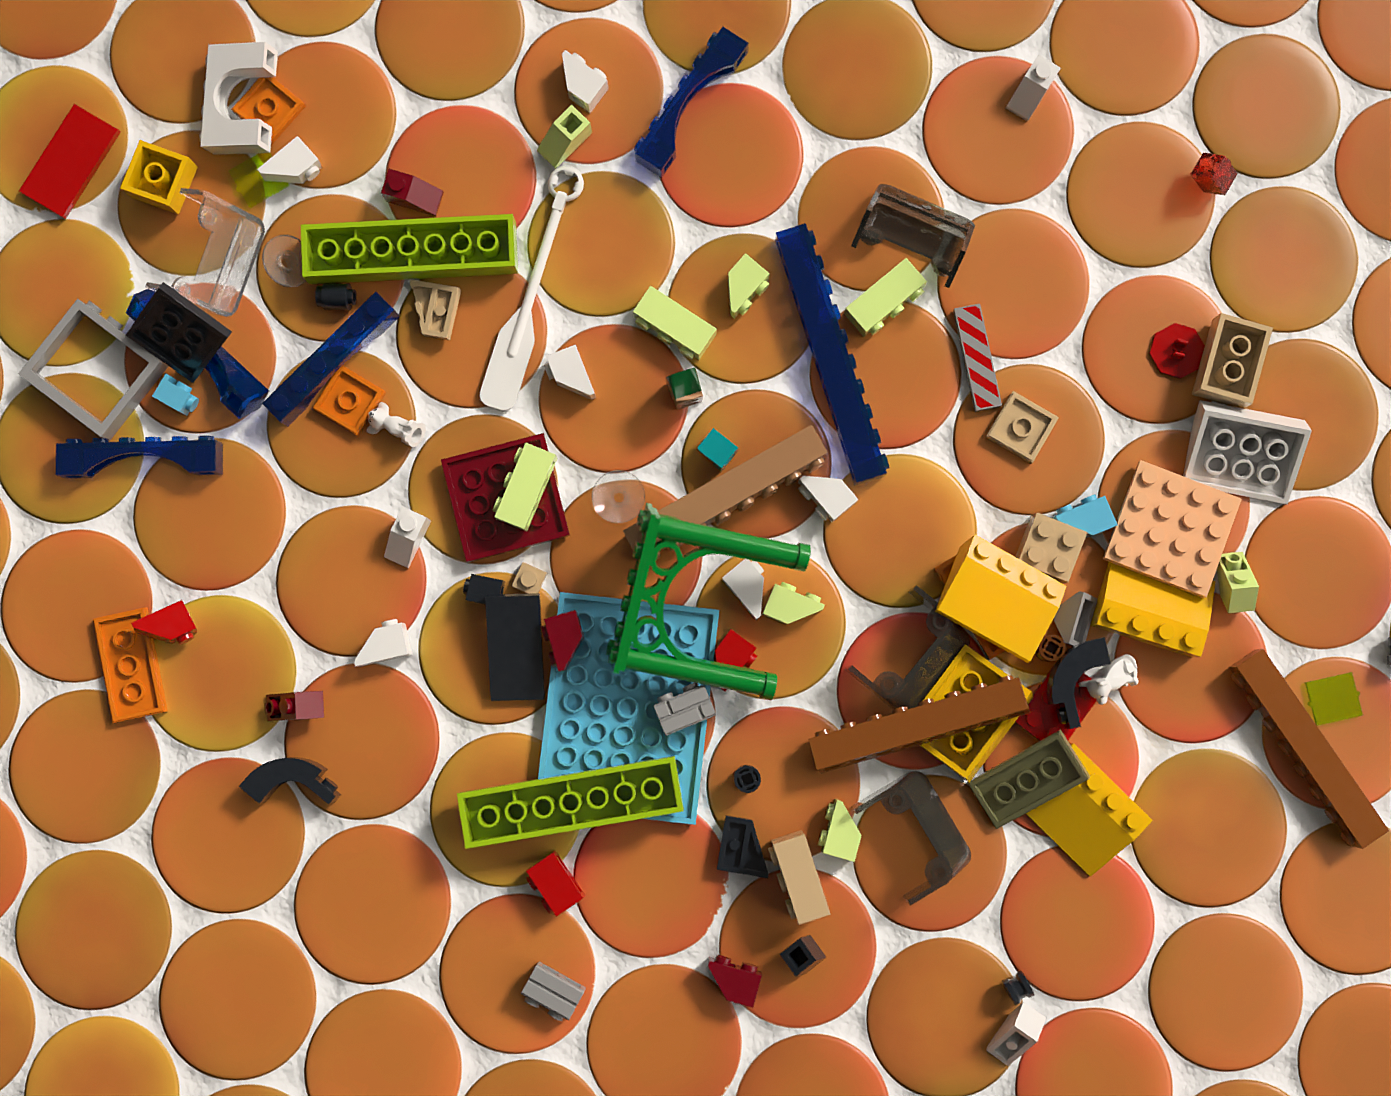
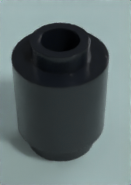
M324 283L322 286L316 287V305L323 307L325 310H350L352 305L356 304V290L352 289L350 284Z

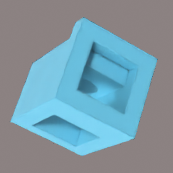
M168 374L164 375L152 397L186 416L189 412L194 411L199 403V398L190 394L192 388Z

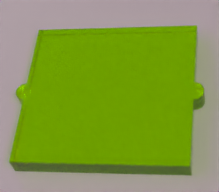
M271 152L259 153L229 170L237 185L236 190L242 193L250 208L290 186L288 182L265 181L257 169L273 157Z
M1352 672L1305 682L1309 697L1308 706L1312 709L1317 726L1363 715L1358 697L1360 692L1356 689Z

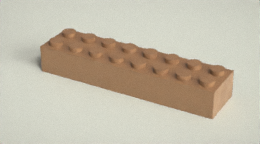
M810 425L660 509L658 513L705 526L713 522L719 525L730 519L731 512L739 509L742 512L753 506L754 499L759 496L765 499L777 492V486L783 483L788 486L799 480L802 472L808 470L809 473H812L822 467L828 452L815 429ZM637 523L623 530L633 551L636 542L640 543L642 533L639 532ZM656 538L655 544H656L658 541L663 540V539H658V538ZM676 542V544H677L679 547L683 545L682 543H677V542ZM670 547L662 548L657 554V559L661 557L660 552L669 548L670 551H673V549Z

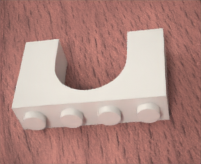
M266 42L208 45V55L205 59L207 66L206 80L203 84L205 92L204 105L201 110L203 117L202 131L199 138L201 147L214 155L270 153L271 126L260 119L232 120L227 111L228 97L232 89L239 82L248 78L276 77L278 51Z

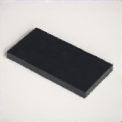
M540 593L486 595L491 701L544 700L545 685Z

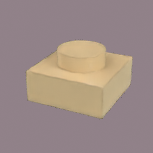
M522 562L512 586L528 594L539 593L548 573Z

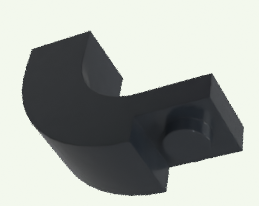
M1105 637L1081 642L1071 647L1064 653L1061 659L1057 660L1051 670L1047 683L1048 705L1059 703L1060 708L1057 709V717L1061 725L1064 724L1065 729L1081 727L1074 698V689L1079 677L1091 668L1111 664Z
M300 757L281 758L264 763L253 770L239 785L243 791L259 804L267 802L272 794L288 781H296L306 785L327 804L335 803L341 796L336 791L338 786L326 777L324 780L321 778L328 770L326 767L313 760Z

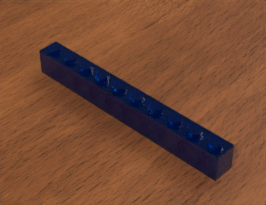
M806 223L776 232L775 242L853 484L856 486L885 477L887 474L886 469H889L888 459L885 453H880L878 444H881V438L877 428H872L870 419L873 418L872 410L869 403H864L862 394L865 393L861 378L856 379L853 370L857 369L853 354H848L846 344H849L845 329L840 330L838 320L841 319L837 304L832 305L829 296L833 294L831 284L828 279L824 280L821 271L825 269L821 255H816L813 247L817 245L813 230L808 231Z

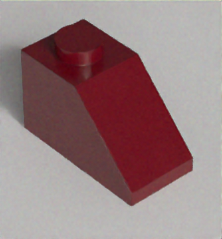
M390 168L381 191L382 196L388 203L435 217L444 193L439 188L416 176Z

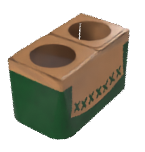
M696 367L666 377V384L677 410L702 402L703 393Z

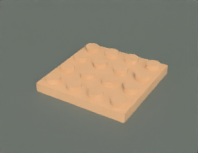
M1140 460L1116 521L1118 525L1113 529L1103 560L1201 598H1206L1242 499Z

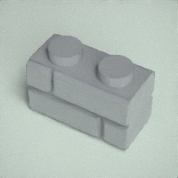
M693 683L682 688L683 694L674 697L671 692L657 698L659 703L654 705V708L666 736L716 715L704 685L698 686V683Z
M539 961L521 994L526 996L524 1000L528 1004L537 1008L539 1005H542L549 1009L548 1014L551 1017L562 1021L563 1018L570 1019L586 987Z

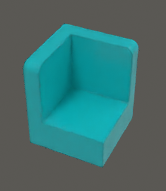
M713 428L698 446V451L713 462V466L722 472L738 452V447Z

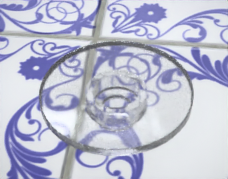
M279 235L271 239L264 247L262 254L263 266L269 277L285 287H296L305 283L306 280L302 277L301 240L291 235ZM281 259L287 262V267L282 264Z
M622 470L610 471L601 476L594 485L592 502L596 512L603 519L612 523H625L634 519L639 514L640 509L642 510L645 503V491L642 483L635 475ZM618 493L624 495V500L620 503L614 500V496Z

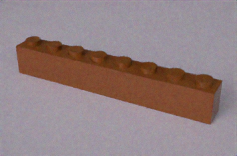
M1255 649L1229 667L1233 673L1231 678L1238 687H1243L1248 694L1246 699L1254 710H1259L1264 718L1262 722L1266 729L1271 733H1275L1279 739L1277 743L1282 752L1287 756L1290 755L1293 759L1295 771L1300 777L1306 778L1310 784L1309 791L1318 801H1322L1326 807L1324 810L1326 816L1331 822L1337 823L1342 830L1340 835L1345 843L1349 846L1364 849L1390 830L1265 650Z
M1005 676L999 678L997 684L987 686L986 683L972 686L971 691L963 694L960 691H954L944 695L945 699L934 702V699H927L919 702L918 707L908 709L907 706L892 710L893 714L882 717V714H876L867 717V722L857 725L856 722L845 723L837 731L831 732L830 729L818 731L815 733V737L809 738L816 769L822 774L1029 714L1030 710L1019 677Z

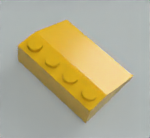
M974 534L960 546L935 612L1029 663L1060 607L1066 585Z
M1108 562L1090 626L1188 657H1201L1209 631L1216 581H1212L1207 597L1201 598Z
M964 645L924 700L934 699V702L945 699L944 695L954 691H960L963 694L971 691L972 686L986 683L987 686L997 684L999 678L1009 675L970 647ZM1022 685L1027 704H1029L1033 698L1032 691ZM1018 717L920 746L970 783Z
M1069 743L1087 770L1090 778L1025 814L1091 877L1132 843L1153 820L1074 743Z

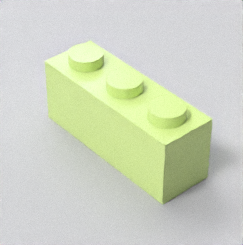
M905 258L845 308L844 315L863 337L868 333L874 335L884 327L882 322L889 316L892 319L898 316L905 309L902 306L909 299L912 302L916 301L925 292L923 288L927 281L911 262Z
M652 286L648 288L633 311L634 318L636 319L635 323L647 331L651 328L658 333L657 337L668 345L671 342L680 347L679 352L689 359L695 357L700 360L717 334L715 327Z
M525 443L523 448L519 447L514 458V462L517 463L513 473L509 472L504 481L503 487L506 490L503 498L498 497L493 508V512H496L495 518L526 532L528 531L558 459L555 454Z

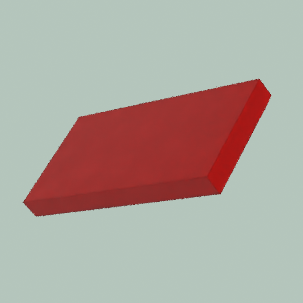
M73 104L19 189V192L66 219L121 132L102 119Z

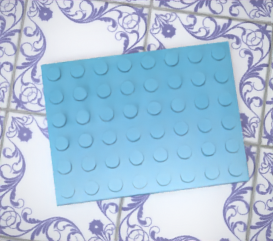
M560 592L557 615L576 610L584 639L565 671L559 672L557 667L553 668L551 665L538 779L675 756L684 811L642 819L696 825L707 719L666 736L654 708V705L659 703L657 698L671 692L674 697L683 694L682 688L693 684V682L627 669L624 672L619 671V674L613 673L611 663H608L609 655H606L609 639H614L617 621L622 622L624 613L620 611L622 599ZM641 601L637 619L645 615H651L656 618V615L650 612V605L647 602ZM664 604V626L672 643L680 651L691 657L714 662L719 610ZM644 624L639 630L638 641L643 644L651 643L659 634L657 628L653 624ZM664 643L656 650L651 651L673 656ZM704 685L710 698L711 686Z

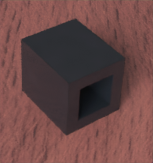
M471 574L470 579L465 580L463 594L466 595V600L469 602L486 605L485 596L503 594L506 582Z
M811 935L800 937L780 953L796 977L807 974L826 958Z

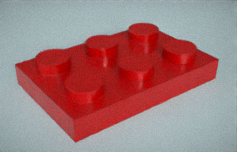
M1050 670L1033 693V698L1028 704L1030 713L1019 716L1015 723L1039 741L1059 730L1069 740L1077 728L1065 729L1064 724L1061 725L1057 717V709L1060 708L1059 703L1048 705L1047 683L1051 673ZM1085 673L1079 677L1074 689V698L1080 723L1097 701L1096 698L1089 694L1087 687H1081L1078 684L1092 680Z

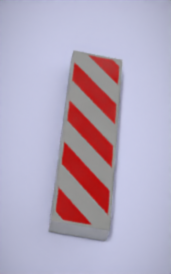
M980 303L954 308L953 313L974 411L978 412L1001 407L1002 402Z

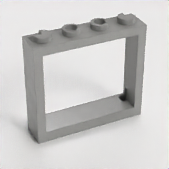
M77 299L18 374L100 437L110 441L168 366L128 338L120 330L123 325L109 316L105 319L101 316V308L90 300L85 304ZM85 315L149 362L103 422L39 374Z

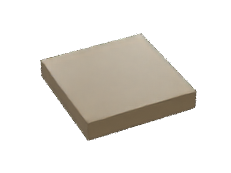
M1013 391L986 438L1032 464L1059 417Z

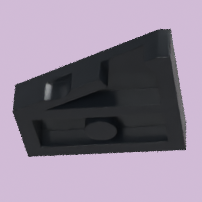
M725 815L717 870L763 878L769 877L752 819Z

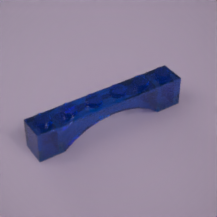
M723 26L718 33L714 32L707 42V50L704 54L699 53L692 64L694 68L689 75L685 74L678 84V92L675 96L670 95L663 106L664 112L660 118L656 116L649 126L650 132L645 139L641 137L634 148L636 162L660 178L664 176L676 158V131L688 103L700 90L711 82L734 74L748 54L749 43Z
M155 285L133 295L126 314L135 321L158 287ZM222 346L205 367L214 380L219 392L220 402L237 418L241 419L260 409L269 390Z
M375 292L262 404L282 424L288 427L307 409L322 386L347 360L368 343L381 336L400 316Z
M173 436L171 441H162L161 437H145V441L136 442L135 438L130 437L119 438V442H109L107 438H93L92 443H82V439H66V443H56V475L65 479L92 478L102 469L117 461L139 456H154L172 460L195 475H223V443L214 440V436H198V440H188V437Z

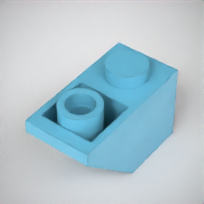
M1095 494L1080 500L1082 505L1076 508H1072L1071 504L1057 509V515L1052 517L1055 520L1086 531L1087 538L1118 525L1106 497L1103 496L1097 499Z

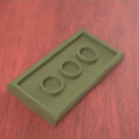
M1059 730L973 778L970 783L968 782V785L995 828L998 829L1088 780L1090 775L1063 732Z

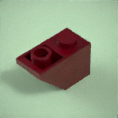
M576 610L544 619L545 625L541 626L545 642L550 641L553 650L548 652L553 668L557 667L559 672L567 669L584 639Z
M323 691L266 695L265 712L267 714V721L324 718Z
M716 955L715 958L709 957L708 967L726 1000L753 1008L762 978L761 971H757L758 966L742 962L741 966L731 963V958L722 955Z

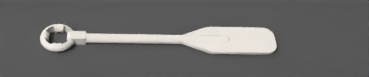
M559 167L551 173L548 179L549 192L555 199L522 306L501 328L480 390L481 401L485 405L498 410H510L516 403L535 342L531 311L566 202L575 200L583 190V177L573 167ZM563 172L570 177L575 175L579 180L575 182L574 193L568 196L567 193L561 191L556 193L553 189V186L557 185L559 179L557 175Z

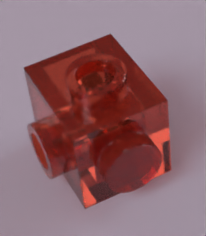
M1203 152L1190 175L1203 192L1225 196L1238 173L1231 165V161L1224 155Z

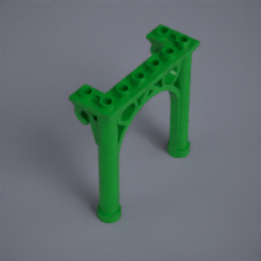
M646 503L645 509H640L637 518V526H639V532L642 533L640 543L636 542L633 558L636 559L634 569H629L627 576V585H630L628 595H623L620 611L624 612L622 622L617 621L614 639H609L606 655H609L608 663H611L613 673L619 674V671L624 672L627 669L759 695L761 699L772 700L777 687V674L698 659L680 651L668 637L664 626L663 609L665 597L676 575L687 564L699 557L721 554L805 572L810 560L811 546L803 543L795 545L682 521L672 516L661 515L656 508H653L652 504ZM656 538H658V539H663V540L658 541V542L655 544ZM676 542L697 546L699 548H696L682 556L681 550L679 546L676 544ZM664 547L672 548L677 558V561L668 568H660L656 565L657 554ZM650 565L657 575L665 576L663 580L658 577L655 584L645 587ZM641 600H645L650 605V612L655 614L656 618L651 615H645L637 619ZM644 624H653L659 632L658 636L649 644H643L638 641L639 630ZM664 643L673 656L651 651L656 650Z

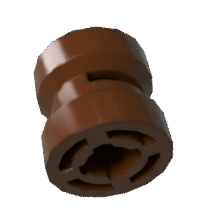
M1045 635L1035 655L1041 661H1057L1065 653V643L1057 635Z

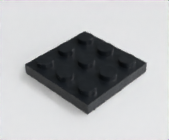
M162 282L128 330L126 336L194 383L232 331L169 285Z

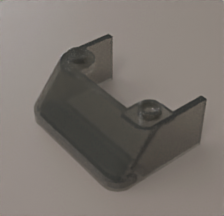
M880 184L865 211L851 247L856 248L860 239L868 245L880 244L883 239L932 259L930 264L934 268V272L940 276H948L944 286L950 288L967 251L975 225L966 217L893 186Z
M917 585L911 588L909 593L931 610L926 617V626L937 639L908 675L902 679L894 672L885 671L880 673L872 682L852 665L847 666L845 671L893 710L905 706L908 709L918 707V703L925 699L964 645L969 646L970 643L967 631L959 624L935 612L938 602Z
M910 771L851 806L852 811L858 814L876 802L881 801L884 808L892 814H901L911 808L938 856L931 859L925 866L924 872L928 881L903 895L910 905L946 885L971 860V851L927 776L922 772Z

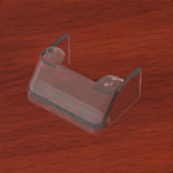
M181 188V194L201 204L198 212V221L211 234L194 280L189 277H178L170 287L204 311L219 316H231L238 309L264 237V224L258 217L205 190ZM147 282L145 287L156 292L161 284Z

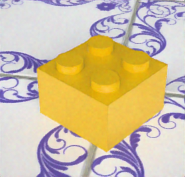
M139 140L120 189L131 198L179 215L198 167L187 156Z

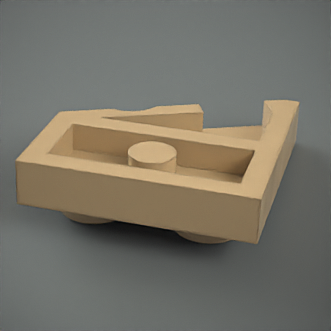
M411 280L410 286L414 291L415 307L420 316L419 323L422 334L425 337L450 341L461 289L453 286Z

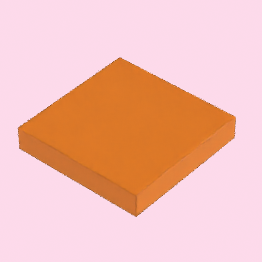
M260 77L231 110L241 119H260L271 126V144L273 145L306 105L275 78Z
M340 364L312 409L359 437L368 423L369 412L378 407L386 391Z

